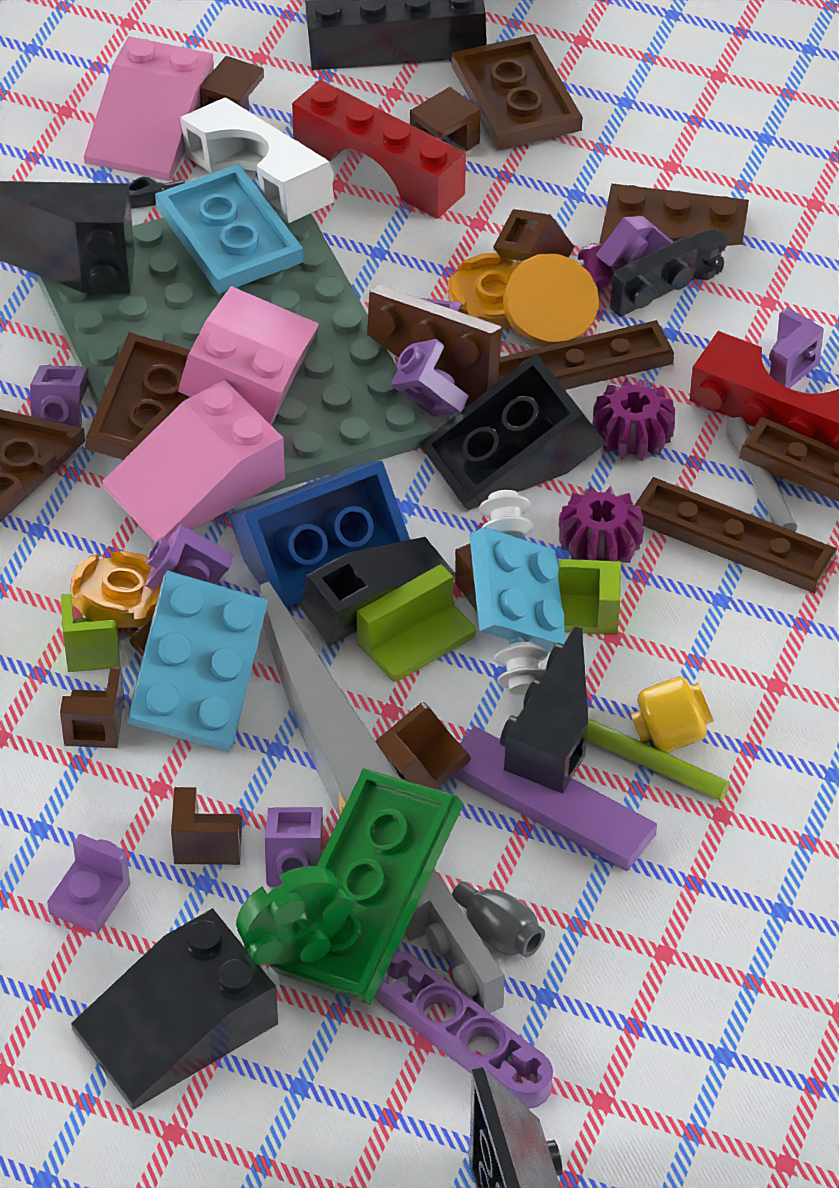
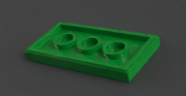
M363 768L317 864L318 867L327 868L331 871L337 881L343 885L352 900V911L348 914L341 929L330 939L331 948L321 959L305 963L299 958L286 963L269 964V966L278 974L371 1005L462 810L464 803L460 798L453 794Z

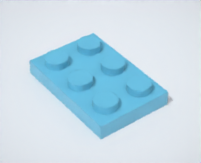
M240 164L155 194L156 208L218 294L228 291L230 286L236 288L304 262L303 247Z
M167 570L162 580L126 723L229 752L234 744L268 600Z

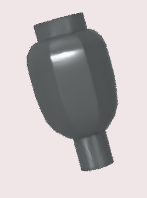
M465 881L460 882L452 892L453 898L460 906L467 910V919L485 942L509 956L520 953L524 957H530L539 949L545 937V930L538 925L537 916L527 905L501 890L486 889L478 891Z

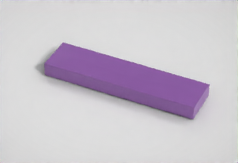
M476 726L460 742L462 747L471 756V760L453 775L454 778L625 871L630 869L656 836L657 823L573 778L565 791L560 793L505 771V747L500 745V739Z

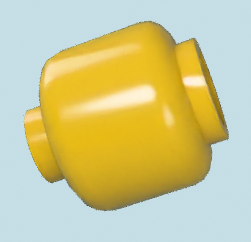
M681 676L671 678L640 691L637 698L640 710L630 714L640 741L645 743L652 740L655 748L665 753L673 752L703 740L707 734L706 724L714 722L699 683L690 685L689 681Z

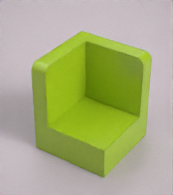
M559 560L558 578L561 604L564 612L565 632H572L573 628L577 626L582 628L583 633L617 635L620 611L621 562Z
M72 593L61 594L62 627L68 672L120 667L118 627H116V622L113 620L94 621L88 617L75 618Z

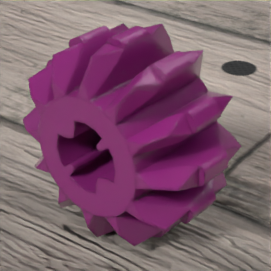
M625 378L621 388L608 384L603 395L597 396L593 406L592 425L606 442L603 446L604 452L618 450L621 460L628 454H632L643 461L647 452L660 455L665 444L671 443V438L675 431L676 410L673 400L666 398L664 387L650 389L647 380H644L640 385H632Z
M590 486L585 496L572 493L568 505L562 506V512L559 514V542L562 550L569 551L571 559L630 563L634 552L640 550V544L643 543L644 529L642 528L643 514L641 513V507L633 505L630 493L616 496L612 486L605 492H597Z

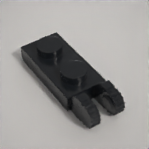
M709 228V230L698 232L690 237L685 236L615 270L612 280L610 309L619 317H622L637 308L648 306L653 300L672 290L683 289L694 279L709 280L714 275H718L724 268V257L719 253L725 251L727 247V235H724L725 232H721V230H716V228Z

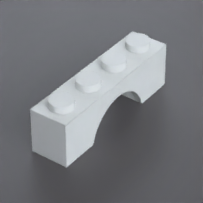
M226 97L180 117L187 158L211 173L240 164L245 170L257 171L260 192L279 217L286 222L295 221L335 202L332 186L334 172L326 158L321 157Z

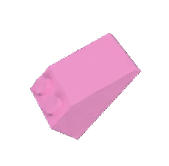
M128 36L112 65L86 147L84 163L170 181L186 152L180 117L201 108L200 86L214 70L213 53Z
M230 286L205 321L188 354L178 392L192 397L225 379L272 425L320 324Z
M224 379L183 401L103 480V488L155 543L160 537L168 540L181 524L194 530L285 479L284 439Z

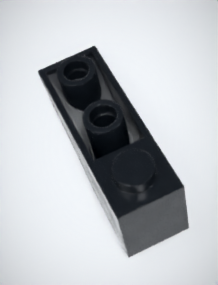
M426 537L351 551L307 574L300 608L331 646L357 631V611L440 564L447 569L453 578L455 577V572Z
M577 626L573 628L564 644H555L547 661L546 673L541 680L535 678L530 683L524 697L522 711L518 717L511 715L508 718L500 737V745L505 747V771L560 793L565 791L586 756L588 707L582 628Z

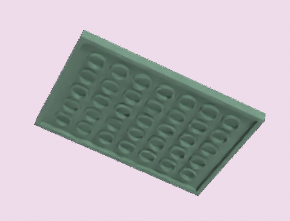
M311 213L290 223L282 219L303 247V263L236 287L241 291L320 324L271 425L284 439L285 479L254 497L331 475L363 462H374L421 448L419 443L433 433L419 405L391 386L398 368L388 350L367 335L368 314ZM164 218L132 226L135 257L130 293H82L34 274L77 366L88 367V390L97 409L128 332L191 349L205 321L227 292L217 293Z

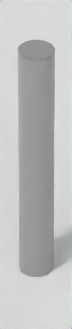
M735 417L727 423L726 428L740 455L742 445L751 432L742 417ZM742 460L773 523L795 532L797 524L771 472Z

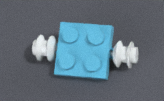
M500 490L490 494L488 500L482 502L479 506L480 514L490 518L491 521L485 523L481 529L469 534L479 631L509 640V645L495 655L496 663L507 667V672L501 674L497 681L501 687L509 688L511 694L525 695L530 683L535 678L541 680L546 673L545 669L538 668V663L547 658V651L551 652L556 643L564 644L566 641L564 612L561 604L558 578L559 567L554 549L521 539L533 529L532 521L521 516V514L530 509V501L525 497L519 496V493L516 491Z

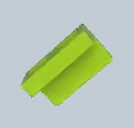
M442 564L357 611V645L393 682L400 681L476 636L475 625L453 604V576Z

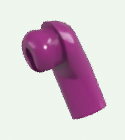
M593 243L589 246H584L579 251L577 260H583L584 264L581 266L590 273L599 293L610 285L612 269L596 256L602 245Z

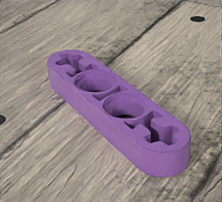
M395 952L375 995V999L383 1007L470 1074H472V1069L484 1067L528 1109L538 1107L547 1101L552 1090L553 1068L550 1060L542 1052L415 956L407 952ZM404 975L408 977V986L400 981L394 982L392 985L388 984L389 976L396 980ZM412 993H413L414 995H416V998H415V1000H414L413 1003H412ZM444 1003L451 1006L456 1014L448 1021L434 1022L427 1018L424 1011L432 1004ZM482 1035L493 1038L499 1047L492 1054L477 1055L470 1051L467 1043L472 1038ZM509 1055H512L511 1065L507 1063ZM516 1073L525 1078L534 1073L537 1075V1082L535 1084L530 1080H526L520 1085L516 1083Z

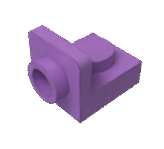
M643 216L623 217L596 256L609 267L627 265L673 243V241Z
M788 307L779 313L777 342L769 354V361L771 362L770 376L781 385L790 389L815 368L821 359L824 328Z
M437 339L413 343L401 353L397 361L398 370L391 383L392 387L415 404H418L420 408L432 417L462 412L469 395L454 385L455 381L449 374L439 369H434L444 348V345Z
M40 365L30 384L31 416L82 427L81 401L88 387V367Z
M181 524L168 540L160 537L152 547L146 559V564L151 567L145 586L155 591L162 583L167 570L216 584L229 570L234 555Z
M323 807L268 808L265 831L266 884L269 887L282 885L283 882L279 875L289 870L317 866L322 850Z
M79 834L73 842L75 861L48 899V910L52 916L98 934L130 886L127 854L110 841L103 839L95 840Z

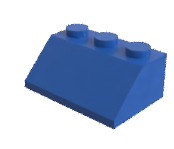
M383 461L360 463L228 514L245 564L259 585L270 582L286 608L302 602L307 574L351 551L410 540Z

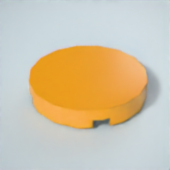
M484 253L465 259L458 265L457 272L453 275L451 274L449 278V301L462 302L461 313L502 326V330L511 329L512 327L504 314L503 293L510 274L520 263L501 258L498 253Z
M538 254L522 261L510 274L503 293L504 314L517 334L521 337L524 335L526 338L534 341L533 344L541 347L582 338L592 326L599 307L598 289L590 273L575 260L559 254Z
M128 551L112 552V558L99 560L100 554L87 557L76 565L71 576L70 593H72L73 605L84 616L94 621L113 620L118 628L141 627L153 617L161 584L155 591L145 586L151 567L146 564L147 556Z

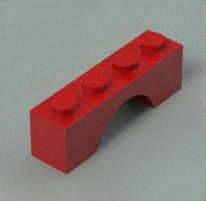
M321 79L292 102L293 139L321 157L326 158L329 162L344 149L364 153L375 160L387 172L394 182L402 201L437 219L465 195L466 153Z
M721 331L716 332L692 367L689 401L732 418L742 417L748 425L755 427L761 417H764L839 450V389L825 393H804L789 389L775 381L766 371L762 362V347Z

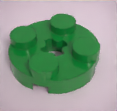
M307 866L292 869L279 875L283 884L274 888L268 894L263 886H261L249 896L241 907L236 919V928L245 949L256 965L280 964L299 958L305 963H311L321 959L331 948L330 939L341 929L348 914L352 911V900L343 885L337 881L334 874L327 868Z

